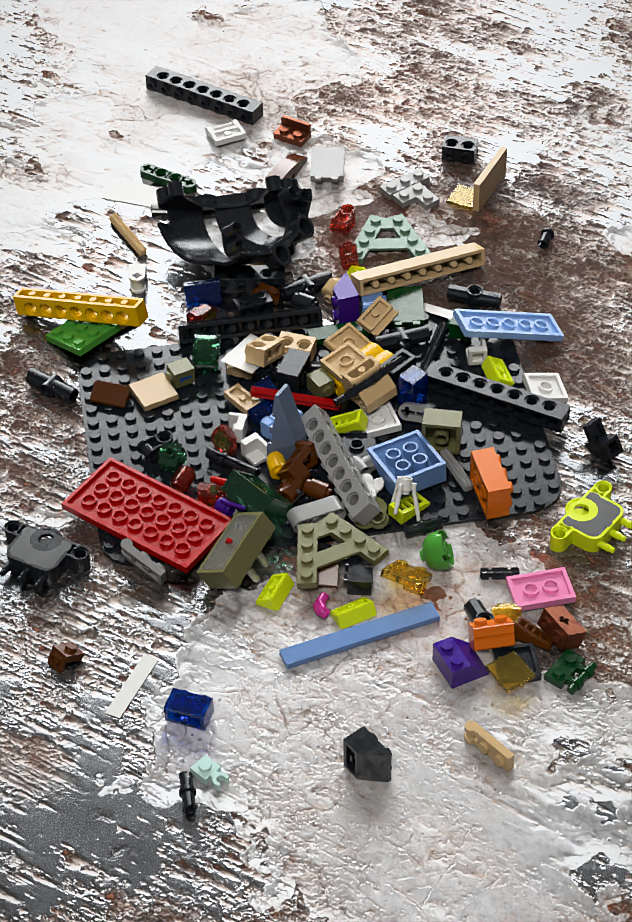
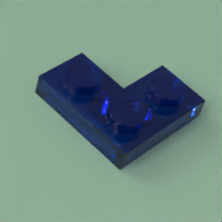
M269 376L252 385L276 389ZM259 398L261 402L247 410L256 427L260 425L261 420L265 416L272 414L273 400Z

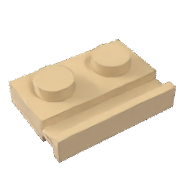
M378 296L357 319L356 323L369 334L371 333L374 337H377L398 316L399 311H396L391 304L381 296Z

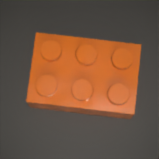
M494 447L471 451L470 480L473 483V488L486 519L509 515L510 507L512 506L511 493H513V485L507 479L506 469L501 466L500 455L496 454Z

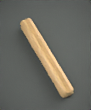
M110 214L109 221L140 256L146 255L147 248L118 214Z

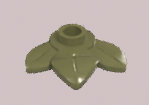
M375 498L381 512L369 523L363 526L356 522L354 525L359 529H369L372 527L382 529L389 523V517L386 513L388 507L383 499Z

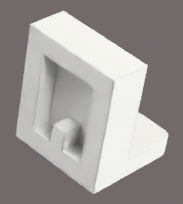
M229 412V428H233L232 434L235 435V441L240 443L245 438L248 430L247 414Z

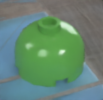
M445 530L429 534L422 543V549L419 550L421 560L426 561V564L431 569L437 571L454 568L452 566L454 565L451 543L448 544L445 538H449Z

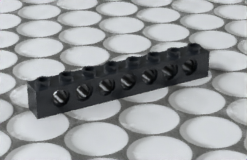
M155 66L145 75L146 88L230 118L254 125L263 116V102L159 66Z
M319 306L177 323L178 339L180 344L242 337L249 334L258 335L322 327V310Z
M432 361L423 374V388L558 433L562 432L570 417L571 405L436 361Z

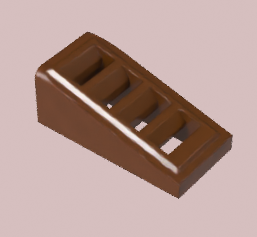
M518 617L514 622L515 640L524 643L533 642L534 646L550 650L554 645L553 641L542 629L526 619Z

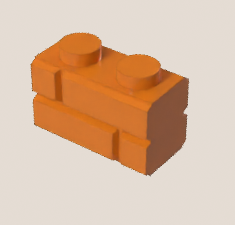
M497 615L491 620L476 618L474 622L468 623L469 643L474 651L515 646L514 623L506 615Z

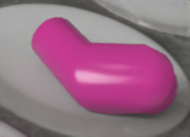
M325 592L320 593L312 606L316 615H320L322 619L327 618L330 614V610L325 605L329 595Z

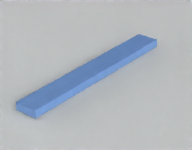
M428 602L280 649L279 655L286 669H290L440 621V615L433 603Z

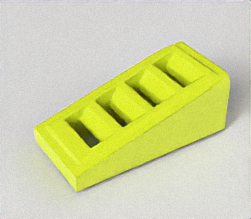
M362 409L330 417L338 433H347L353 430L366 431L368 417Z
M417 493V499L421 502L418 503L419 512H421L430 505V502ZM412 494L400 499L396 515L393 513L395 501L388 505V514L400 524L415 516V508L411 504H414Z

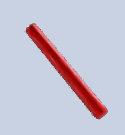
M252 386L250 396L274 401L275 394L279 390ZM291 392L295 404L310 407L316 404L322 409L340 410L341 404L337 407L333 402L334 399Z

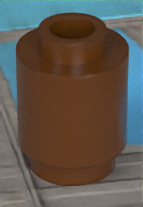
M313 478L307 479L304 484L303 493L307 494L310 498L320 500L333 496L334 490L331 484Z

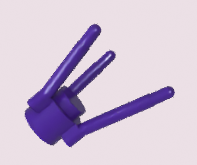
M224 497L219 498L215 503V510L227 516H231L235 509L242 512H254Z

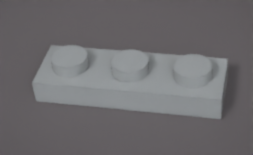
M420 168L381 185L380 192L390 200L393 199V194L418 182L422 185L430 182V176Z

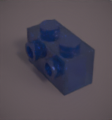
M219 278L184 283L187 307L197 309L201 308V305L217 306L222 302Z
M412 365L405 372H402L398 378V404L400 405L405 402L423 404L427 401L428 373Z
M176 688L172 689L164 705L166 721L204 731L214 712L213 698Z

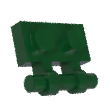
M567 649L544 674V680L559 689L568 685L567 691L570 694H574L576 690L579 691L584 686L586 679H590L594 675L597 664L590 662L584 666L585 658Z

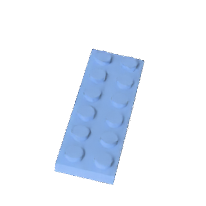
M454 309L453 316L465 337L469 338L480 337L486 339L500 338L553 342L562 341L564 337L551 314Z

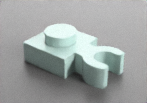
M206 755L190 767V772L205 785L211 781L213 787L218 791L221 790V784L218 781L229 783V776L221 772V766Z

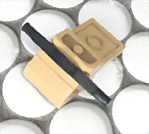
M348 341L320 360L321 366L344 385L345 392L333 400L337 407L351 399L369 414L397 395V388L388 373L404 363V359L401 356L381 367L380 362L372 355H365Z

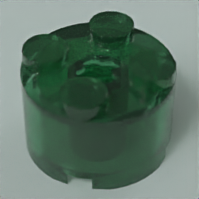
M194 333L192 347V366L194 369L218 371L219 360H216V358L220 357V347H216V345L220 343V334Z

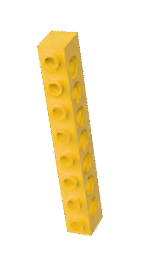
M21 287L13 296L17 314L28 317L36 316L141 327L149 317L144 298Z

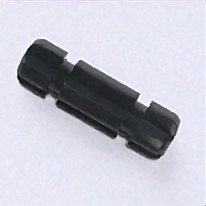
M508 567L480 568V579L489 580V578L492 580L506 579L507 576L520 574L518 567H510V569Z

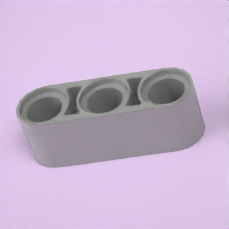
M329 496L294 507L288 511L286 516L293 530L298 533V524L318 523L331 512L343 519L347 512L339 497Z

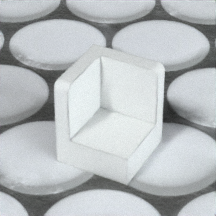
M480 338V346L466 348L468 365H480L487 358L488 350L485 338Z
M256 432L240 441L241 454L253 466H257L267 460V442Z

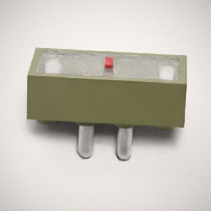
M263 512L235 513L196 573L210 589H237L246 574L253 582L258 583L260 577L252 568V564L257 559L263 567H269L270 562L263 555L262 549L267 541L270 540L276 527Z

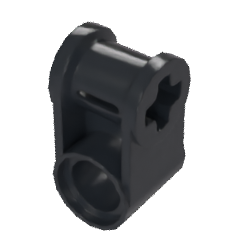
M163 430L147 439H143L138 443L137 451L145 456L147 463H155L157 460L171 455L175 451L173 434L170 431Z

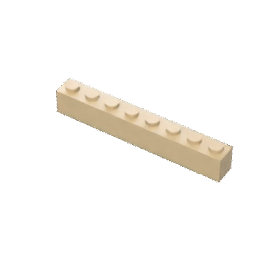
M473 242L350 273V278L359 296L362 297L485 265V248Z

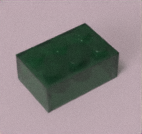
M232 469L221 488L227 493L226 497L234 502L237 501L240 505L245 506V511L263 512L273 525L274 523L283 525L288 511L294 506V504L257 476Z

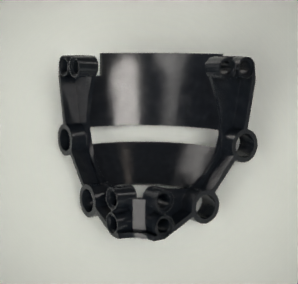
M273 175L265 178L266 188H253L244 193L220 196L213 194L187 196L184 195L182 182L172 181L167 184V187L156 190L158 207L167 211L170 223L159 222L157 225L169 248L178 257L187 262L210 267L250 265L264 261L270 270L275 271L290 263L291 254L288 246L292 242L301 243L311 238L314 234L313 223L308 218L313 197L312 190L309 188L302 189L297 179H280V176ZM265 209L269 219L274 224L285 228L284 235L274 237L264 233L257 226L252 211ZM216 216V221L222 235L225 255L211 240L203 217Z

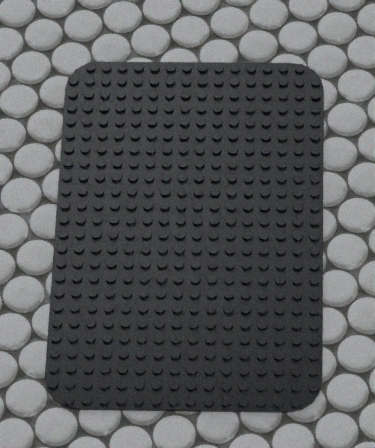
M473 306L472 308H457L470 310H486L480 308L479 306ZM424 313L425 326L427 325L429 328L430 341L413 344L407 350L416 356V373L397 387V395L387 401H390L402 425V430L374 437L376 445L415 430H419L422 434V423L400 418L398 410L405 402L430 405L433 409L463 411L459 455L453 454L457 462L470 478L471 451L494 447L496 454L500 455L502 468H505L507 471V479L513 485V493H511L512 506L510 507L509 515L492 519L528 515L548 509L557 502L562 488L561 477L543 427L425 389L423 386L414 385L415 376L437 325L440 322L447 324L449 318L432 313ZM388 325L379 336L391 334L394 326ZM402 326L406 330L413 329L412 326ZM311 328L290 330L284 332H290L307 336V329ZM447 329L434 361L487 378L481 367L482 364L468 365L465 352L468 347L480 346V337H473L470 341L449 337V329ZM281 332L266 333V334L279 337ZM374 335L367 336V338L374 343ZM247 336L100 353L86 362L80 370L78 383L90 475L111 457L215 509L217 500L224 497L231 502L245 506L251 511L263 512L276 529L262 550L297 546L298 533L293 530L286 515L290 509L316 501V499L310 498L304 493L293 504L283 505L280 503L275 493L282 480L273 479L270 476L266 461L254 466L260 468V474L254 480L229 467H222L218 462L205 457L207 449L211 446L223 453L228 452L230 456L252 465L241 454V443H236L235 435L232 434L233 428H229L228 422L229 412L244 413L224 398V391L237 383L248 392H250L252 386L260 387L264 384H261L260 380H256L255 374L252 379L227 374L225 362L221 361L228 352L233 350ZM485 338L488 350L487 356L502 359L514 381L512 387L527 391L522 380L524 371L513 339ZM318 344L313 361H320L330 354L331 351L323 344ZM395 348V349H390V350H386V351H389V352H391L392 354H395L396 352L399 351V349H398V348ZM186 357L195 369V382L175 389L179 399L148 411H144L132 392L125 409L90 402L91 392L96 380L129 386V384L161 372L165 375L167 372L166 364ZM277 359L271 364L273 365V367H277L278 361L281 360ZM277 380L266 386L270 389H275ZM308 389L304 392L306 395L314 396ZM334 393L326 398L336 399L338 396ZM349 399L341 404L339 411L323 410L327 412L329 417L360 409L361 407ZM274 401L247 416L248 430L245 438L256 432L267 443L270 441V439L261 434L260 422L265 416L272 414ZM296 404L297 409L302 411L303 414L311 408L310 406ZM406 407L403 410L406 412V415H409V413L411 412L415 413L414 411H410L409 407ZM160 431H170L173 434L175 451L171 455L157 460L155 463H147L145 456L137 451L138 443ZM338 433L341 439L346 436V433ZM317 457L318 463L309 470L311 473L309 479L315 478L329 483L334 490L335 485L328 479L327 476L329 474L321 466V459ZM447 466L446 481L417 491V493L430 502V505L420 512V519L422 521L441 518L443 526L491 520L486 519L474 488L471 491L465 492ZM377 470L372 471L370 474L373 479L380 477ZM217 476L237 480L245 485V489L243 492L232 491L211 483L210 477ZM385 486L377 493V497L383 499L388 507L391 503L392 495ZM334 490L333 496L339 497L340 501H342V498ZM387 508L386 513L389 517L387 526L382 529L372 527L359 530L368 536L402 532L403 526L419 522H417L415 515L405 523L400 524L388 514ZM235 509V512L229 517L233 518L235 513H240L242 511ZM346 509L347 514L343 519L351 525H353L354 527H356L354 525V522L349 518V511ZM98 528L99 543L103 553L113 562L124 566L136 567L122 556V540ZM329 535L318 539V543L336 541ZM211 549L203 556V558L207 557ZM148 554L155 563L166 564L162 560Z

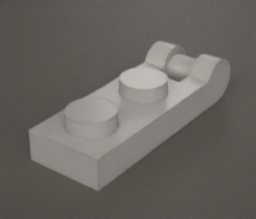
M126 538L121 541V552L125 559L160 585L167 580L166 569L162 564L155 563L146 552H140L136 549L131 539Z

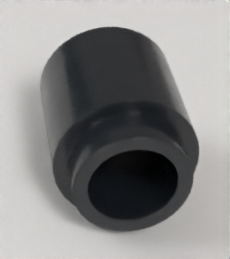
M296 292L292 297L291 305L296 309L319 306V302L315 296Z

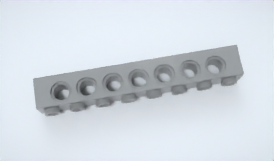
M314 404L301 416L306 435L309 437L307 440L314 442L317 457L322 461L321 466L328 472L329 475L327 477L335 485V492L342 498V505L349 511V518L354 523L359 522L365 526L381 512V509L327 412Z

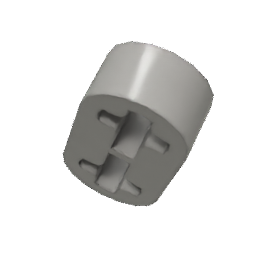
M405 402L399 407L398 414L403 420L422 423L423 414H418V412L422 413L424 408L432 407L426 404ZM406 407H409V410L414 411L415 413L411 412L409 413V415H406V412L403 410Z

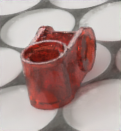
M344 204L340 207L330 222V231L342 232L344 235L349 234L350 229L355 224V207L353 205Z

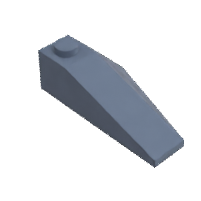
M284 384L275 394L272 416L275 417V420L269 430V433L272 434V440L267 443V456L271 452L278 451L284 455L285 460H288L296 449L295 442L298 440L307 441V435L288 384Z

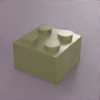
M424 408L422 435L437 453L447 448L452 454L459 455L462 439L463 411Z

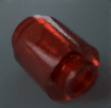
M180 466L171 480L170 487L181 493L187 492L196 478L193 468L190 466Z

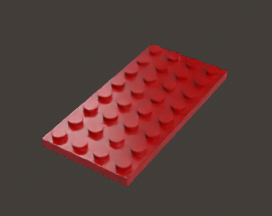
M111 457L61 503L62 509L121 540L131 539L133 546L186 574L215 545L232 519Z

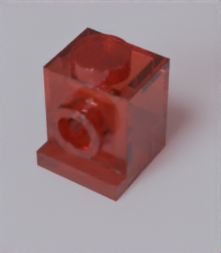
M344 242L343 246H339L340 262L343 271L349 270L351 265L360 266L356 244Z

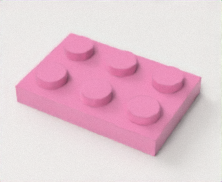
M565 567L506 577V584L516 612L576 602V595Z

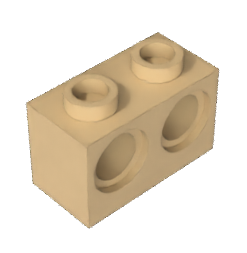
M281 331L279 337L284 339V354L287 353L289 348L310 352L311 361H313L317 352V337Z
M265 333L246 344L244 350L245 362L261 367L269 365L284 355V339Z

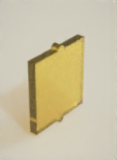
M458 184L446 200V203L472 211L474 188Z
M515 651L503 657L499 656L497 660L486 665V669L506 692L518 686L522 687L524 683L536 678L535 673Z

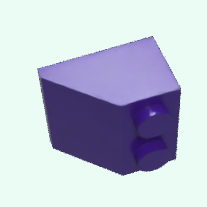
M348 273L344 274L335 285L333 296L331 297V304L333 306L331 316L333 321L336 320L337 324L357 321L359 318V294Z
M451 636L433 643L432 660L452 689L489 675L488 669L477 653L470 647L469 642Z

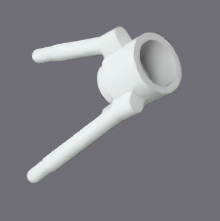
M397 476L391 503L395 501L393 513L396 515L398 512L401 494L408 495L412 490L417 522H419L421 519L416 493L417 483H412V477Z

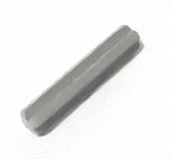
M447 448L441 450L440 456L446 462V466L465 492L471 491L473 483L453 454Z

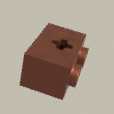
M563 605L544 608L537 622L538 626L561 651L579 648L587 633Z

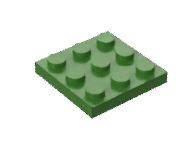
M66 320L65 323L52 329L45 336L48 342L78 356H82L119 332L121 327L117 324Z

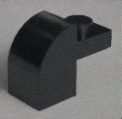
M594 417L582 426L587 437V441L584 442L586 448L600 460H612L624 451L618 435L607 434L600 417Z

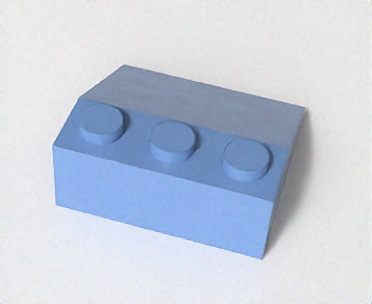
M419 430L367 448V452L379 476L384 479L385 488L392 496L397 476L412 477V483H417L416 492L446 481V462Z

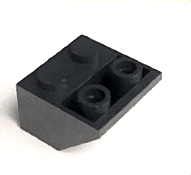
M363 726L343 739L344 766L356 779L378 782L391 781V750L386 745L383 746L373 732H370Z

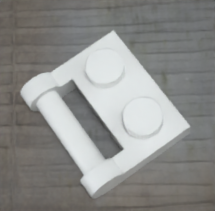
M237 119L222 125L205 127L207 136L211 138L215 146H222L246 139V133Z

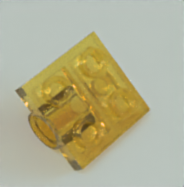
M396 560L381 570L380 577L402 584L404 590L421 596L426 589L427 583L431 581L433 573L427 572V569L424 567L411 566L407 561Z

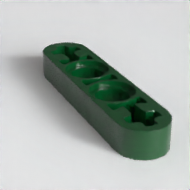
M149 163L140 166V176L144 179L167 186L173 180H179L183 184L184 193L191 194L197 190V182L191 177Z

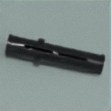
M210 446L205 453L206 458L218 462L220 466L229 467L254 480L260 474V468L230 456L228 452L223 453Z

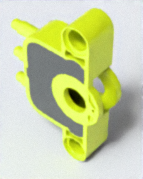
M598 481L582 498L572 499L566 504L565 515L550 531L549 547L552 551L563 552L571 544H574L587 552H598L602 549L613 554L615 548L608 544L612 537L625 542L626 536L618 531L622 525L632 529V521L624 518L622 506L611 500V483L608 481Z

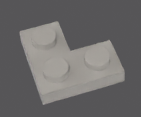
M420 182L393 194V201L402 208L417 202L425 210H428L440 204V199Z

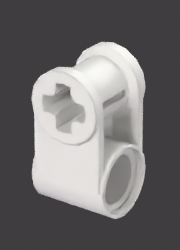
M129 264L130 290L134 294H142L146 291L147 264Z

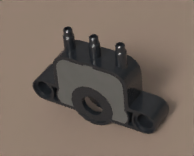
M10 520L4 525L6 542L9 546L6 550L8 561L0 571L1 576H5L12 570L19 573L16 579L18 583H22L27 577L36 580L33 588L38 590L44 583L52 584L58 581L67 569L83 573L91 567L88 548L64 539L60 531L55 528L38 529L18 520ZM45 536L52 537V538H45V539L40 540L42 537H45Z

